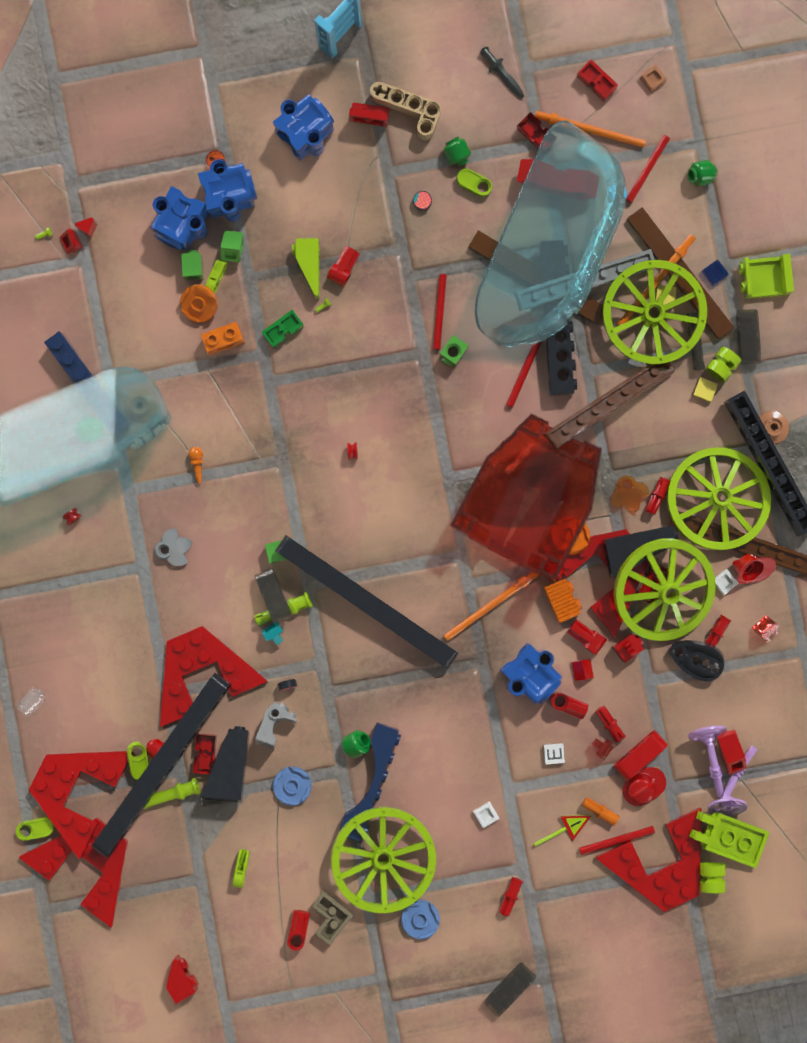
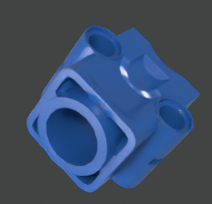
M309 94L297 104L293 100L283 101L280 107L281 115L273 121V125L276 127L275 133L282 141L287 142L291 146L293 154L299 161L309 153L313 156L321 155L324 151L323 140L334 131V119L329 111L317 98H312Z
M216 159L211 163L210 170L198 173L200 184L206 193L205 203L211 219L224 216L227 221L235 222L241 216L240 210L255 207L254 200L257 199L254 183L250 169H245L243 163L227 167L226 162Z
M173 186L170 187L166 197L159 196L154 199L153 209L157 216L150 228L154 232L153 236L175 250L181 251L183 249L188 251L195 238L198 240L206 238L208 228L205 221L210 213L207 211L205 203L198 199L186 197L179 189Z
M528 643L520 649L518 656L513 661L506 663L500 669L509 679L506 685L508 691L516 696L524 694L533 704L543 703L562 683L560 681L562 676L552 667L554 663L553 654L546 650L537 651ZM542 654H547L548 661L545 664H541L539 660ZM515 681L521 683V688L518 691L512 690V684Z

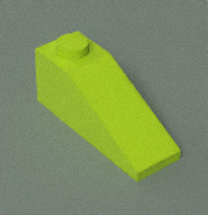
M296 238V244H292V256H296L297 263L315 298L320 299L319 238Z

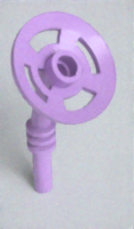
M725 726L705 727L688 734L690 740L703 741L707 747L711 765L709 770L711 778L714 780L717 797H722L724 790L721 780L723 776L722 770L718 764L714 743L717 738L716 736L727 731Z
M752 745L745 754L747 765L758 750ZM743 770L731 774L721 799L708 805L709 813L719 812L727 816H735L747 810V803L745 801L732 798L731 796L738 778H741V774H744Z

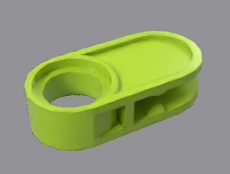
M467 168L459 171L457 183L460 187L482 198L489 196L492 190V183L489 179ZM486 183L489 189L486 192H480L478 185Z
M221 259L216 260L205 284L214 293L218 289L228 264Z
M137 741L130 743L127 747L130 773L136 780L140 778L149 765L146 749L141 742ZM140 747L142 749L141 754L133 756L131 754L133 748Z
M48 817L28 820L17 826L16 835L21 840L46 837L54 832L55 826ZM27 825L30 827L31 833L29 836H24L21 833L22 826Z
M240 849L233 887H243L250 850Z

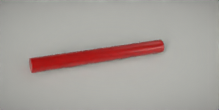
M663 135L628 194L627 202L632 203L670 140V137L667 135Z
M439 274L433 350H440L446 274Z
M538 335L535 337L506 405L511 408L514 407L543 338Z
M653 826L580 847L579 850L581 855L654 834L655 829Z

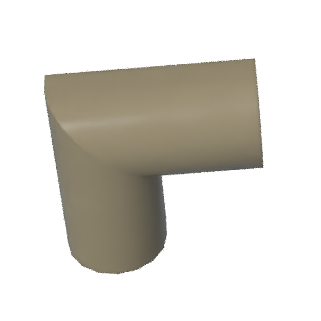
M324 890L311 905L312 908L326 918L315 932V935L330 946L354 914Z

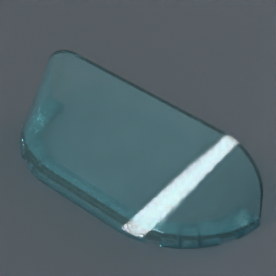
M569 121L557 122L544 136L477 292L475 301L476 324L479 330L497 345L517 347V345L525 343L531 345L551 337L568 324L566 321L574 312L577 314L585 303L623 215L626 202L624 197L626 182L620 163L607 147Z
M116 367L0 414L1 504L6 506L102 467L121 458L122 452L125 449L131 447L132 450H136L163 431L162 425L170 423L171 414L156 383L151 377L138 369Z

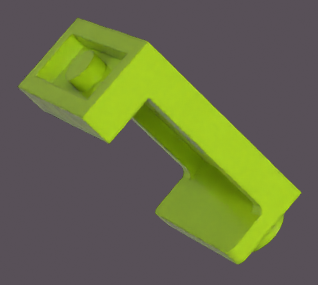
M791 254L759 259L744 258L739 263V274L743 278L740 287L741 293L744 294V299L784 296L794 292Z

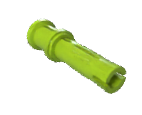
M304 592V595L294 599L289 598L288 602L254 615L257 625L261 626L291 613L298 614V611L305 608H313V604L308 592Z
M192 778V781L183 784L177 783L174 788L155 793L144 809L177 798L184 800L186 796L199 795L201 792L197 779Z

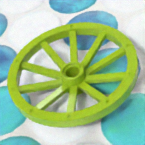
M664 260L643 261L624 270L610 285L603 303V323L613 345L628 358L644 364H664L684 356L699 341L707 320V302L698 281L683 267ZM653 268L673 272L657 302H655ZM647 269L649 303L628 279L632 274ZM679 276L683 278L693 292L662 306ZM622 282L644 308L613 301L614 295ZM696 297L698 318L665 312ZM611 307L641 313L642 315L614 328L611 318ZM650 308H655L658 311L657 318L650 317ZM664 318L697 325L692 336L686 342ZM645 320L630 349L620 340L616 333ZM658 323L682 346L680 349L673 353L662 355ZM651 324L656 356H646L636 352Z
M708 448L692 454L676 468L667 490V507L673 524L687 540L709 550H730L746 544L762 530L770 513L771 492L764 473L752 459L733 449ZM715 456L735 460L723 486ZM709 457L715 486L690 465L700 459ZM740 464L744 465L755 477L746 483L729 489ZM686 470L710 492L677 488V485ZM758 484L762 503L733 497V495ZM717 493H722L725 496L724 502L717 499ZM676 494L709 499L679 515L676 505ZM731 503L760 509L761 511L755 525L751 527ZM712 505V509L696 535L685 525L683 519ZM726 508L748 532L733 541H729ZM718 509L720 510L723 542H714L703 538Z
M665 538L648 542L632 552L619 569L614 585V602L617 612L625 625L643 638L654 641H668L682 637L695 629L703 621L712 606L716 588L714 571L706 556L696 547L685 541ZM670 548L667 581L651 553L655 550ZM678 548L691 553L693 557L674 581ZM644 556L647 557L660 582L659 584L632 571L634 565ZM697 562H699L705 578L680 586ZM630 576L656 591L624 595L626 579ZM705 586V593L701 604L681 595L683 592ZM671 589L670 594L666 596V592ZM657 598L631 619L624 602ZM678 601L698 609L685 623L677 606ZM661 605L653 631L636 624ZM670 605L678 627L667 631H660L668 606Z
M392 807L372 808L354 816L340 830L332 848L331 868L337 887L352 904L373 913H391L412 905L428 889L436 869V850L428 830L410 813ZM386 816L406 821L386 846ZM375 817H380L379 846L374 843L360 825L364 821ZM411 825L423 837V842L392 851ZM355 828L373 852L343 846V844ZM427 848L426 868L394 858ZM341 852L371 858L346 871L340 872L339 859ZM381 854H386L387 859L385 861H378V857ZM392 864L424 874L419 885L411 891ZM373 865L355 895L347 887L343 879ZM379 869L381 904L362 899ZM386 869L389 870L407 894L406 897L388 903Z

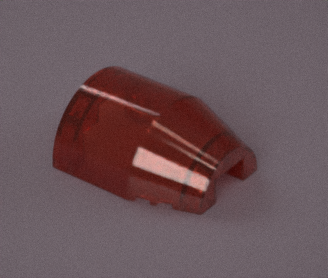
M531 413L506 440H503L486 457L450 526L493 553L537 575L555 581L592 512L602 448L586 440L582 443L573 439L555 450L544 436L547 431L552 429L549 422Z

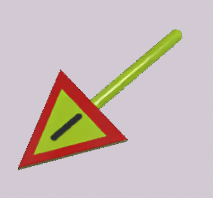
M592 815L560 816L565 827L535 842L533 845L538 846L566 830L573 841Z

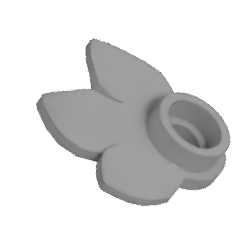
M176 528L167 530L163 534L162 541L155 546V554L161 560H168L171 565H185L188 561L184 553L190 549L192 541L185 537H178ZM163 547L168 548V552L166 554H163L161 552V549Z

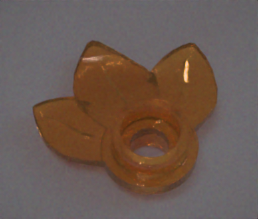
M624 475L619 478L617 489L612 493L613 506L617 509L625 505L629 510L637 512L641 505V497L649 496V490L644 483L636 482L630 475ZM625 481L630 483L629 488H624L623 483Z

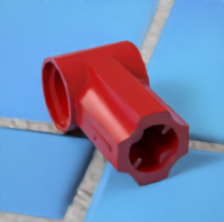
M345 246L339 259L329 270L327 278L344 287L351 276V270L358 260L360 253L351 247Z
M575 619L566 632L582 643V646L594 655L598 654L607 641L601 634L595 630L592 631L577 619Z
M558 691L553 692L549 697V703L553 708L582 720L586 716L589 704ZM557 696L563 697V703L560 706H556L554 702Z
M294 909L287 940L291 950L298 951L303 948L306 941L310 912ZM299 936L302 939V943L294 945L291 938Z

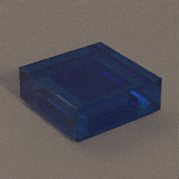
M718 259L701 271L712 286L729 275Z

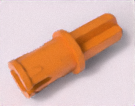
M589 797L585 798L582 803V807L595 814L597 819L601 818L612 826H615L619 820V815L608 810L604 804L600 805Z

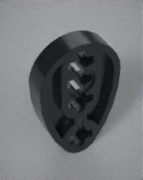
M695 640L677 641L671 646L670 655L675 663L695 679L709 682L717 679L722 674L725 659L723 653L716 646ZM681 647L682 652L679 655L676 654L675 649ZM699 655L700 660L705 661L706 659H708L709 664L714 665L715 663H717L718 668L712 670L711 665H706V667L702 666V661L698 660L696 663L694 662L693 657Z

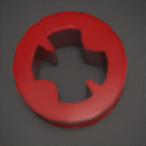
M354 442L353 445L347 443L348 460H351V458L358 459L357 442Z
M74 508L63 515L62 518L67 520V525H71L81 518L82 515L77 513V508Z

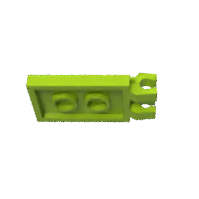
M698 811L696 818L708 823L705 834L692 829L689 837L702 842L701 846L705 850L757 868L770 833L769 831L719 812L712 813L711 816Z

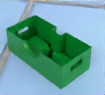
M291 310L263 330L262 334L273 349L286 341L285 336L287 334L294 335L304 325L295 312ZM291 313L294 315V317L297 319V321H298L300 324H298V323L296 322V320L293 318V316L291 315Z

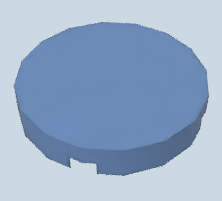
M295 766L282 769L276 775L273 783L277 799L283 804L290 806L304 802L310 795L312 788L308 773L302 768Z
M418 899L412 905L404 908L401 922L403 929L409 936L416 939H426L436 932L439 927L440 917L434 904L427 900Z

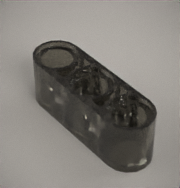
M737 310L738 356L742 360L740 365L760 364L761 345L758 310Z
M273 568L254 575L273 623L275 624L291 617V611Z
M520 962L486 997L483 1003L497 1017L501 1016L531 985L536 975L523 962Z

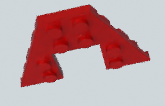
M624 529L590 536L588 547L576 555L563 554L555 548L554 544L546 545L542 548L552 561H557L564 568L563 574L567 577L595 554L607 567L602 540L630 533ZM647 560L632 568V571L643 576L649 561ZM628 576L624 587V595L635 594L640 581ZM613 588L590 606V608L613 637H616L623 621L615 606ZM631 601L624 602L627 611Z
M204 626L168 640L166 645L160 726L162 727L181 719L189 709L193 700L183 676L200 668L218 662L224 679L231 683L229 691L232 697L266 683L268 680Z
M127 751L46 754L29 788L32 796L79 859L82 858L99 823L64 806L81 772L117 787L128 765Z
M699 807L665 823L681 859L655 872L646 874L631 841L620 844L595 857L662 911H668L699 896L701 842L689 837L692 829L701 832L702 821L696 817L698 811L702 812V809Z
M96 818L93 821L99 824L82 857L102 871L103 874L80 905L111 928L114 925L113 921L128 840L123 837L108 858L101 855L91 846L106 823ZM59 836L22 854L19 858L50 881L71 854L72 849L64 838Z

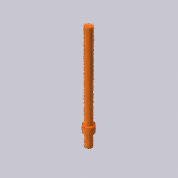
M536 110L535 116L540 120L547 121L548 124L554 126L558 124L644 148L646 140L558 117L559 114H548Z
M690 234L682 245H678L674 250L675 253L669 259V262L676 264L680 258H683L688 252L687 249L696 238ZM661 269L655 276V288L669 273L668 270ZM648 286L641 293L645 299L649 297ZM637 299L632 305L641 307L642 304ZM627 311L617 324L621 325L628 322L636 312Z
M536 568L527 576L519 578L518 582L444 634L446 640H451L517 591L528 587L531 581L541 575L539 570Z

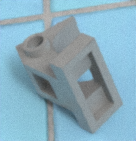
M274 702L265 712L255 739L256 743L275 749L277 744V738L273 734L275 724L282 720L296 724V714L294 712L288 713L290 709L282 702L280 704ZM273 713L279 714L277 717L272 716Z

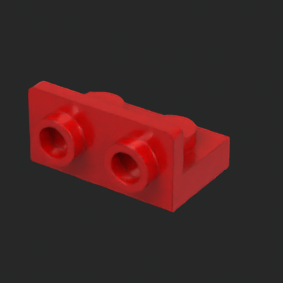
M352 103V108L349 111V120L354 123L387 127L390 109L388 107Z

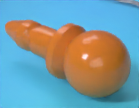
M192 447L188 452V457L191 460L190 465H194L195 479L198 484H201L202 469L200 464L204 463L201 460L203 458V451L199 447Z

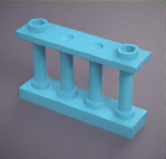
M343 0L328 18L325 17L324 19L319 15L314 20L318 47L332 59L337 55L336 43L353 24L359 29L362 27L360 0Z

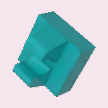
M278 620L261 630L266 641L273 639L276 645L283 642L280 635L283 629Z

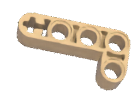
M382 82L372 84L370 87V97L375 104L419 119L417 125L418 137L425 141L433 137L441 113L440 105L437 102ZM398 96L401 98V101L395 103L391 99ZM411 103H417L419 107L417 109H412L409 105ZM429 109H435L437 113L435 115H429L427 111ZM427 126L431 130L428 133H423L421 128Z

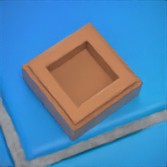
M656 64L640 76V79L650 92L667 80Z

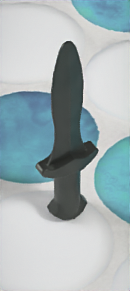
M483 47L480 50V55L484 56L491 64L489 72L492 70L497 72L513 93L520 98H524V93L519 84L503 67L502 61L504 59H496L489 51V47Z

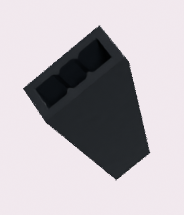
M672 525L602 540L609 577H617L624 561L640 546L658 539H678L677 530ZM669 548L658 549L651 553L654 557ZM647 557L641 558L634 567L647 561Z
M234 726V729L228 730L202 792L204 800L242 803L250 736L249 731L245 727Z

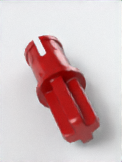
M663 477L659 478L654 491L651 492L652 496L645 509L647 513L651 515L656 514L662 500H665L664 496L670 480L666 478L663 480Z
M720 615L713 629L710 628L711 632L705 643L716 646L720 638L724 637L723 633L731 623V620Z
M605 706L599 707L596 710V714L605 725L604 729L609 731L615 743L620 742L621 738L624 739L626 735L618 726L617 719L612 717Z
M516 877L511 878L507 892H504L505 897L499 910L500 914L510 916L515 901L519 899L517 896L524 881Z

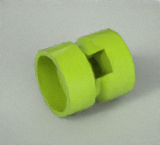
M721 346L715 355L716 359H712L705 369L715 379L726 383L732 374L731 370H735L742 360L736 353Z
M719 862L700 863V875L703 876V879L700 880V891L713 894L725 893L726 881L723 877L726 875V864Z

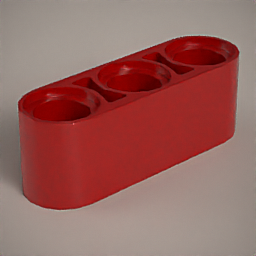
M653 730L619 759L613 767L625 781H628L658 756L668 744L656 730Z

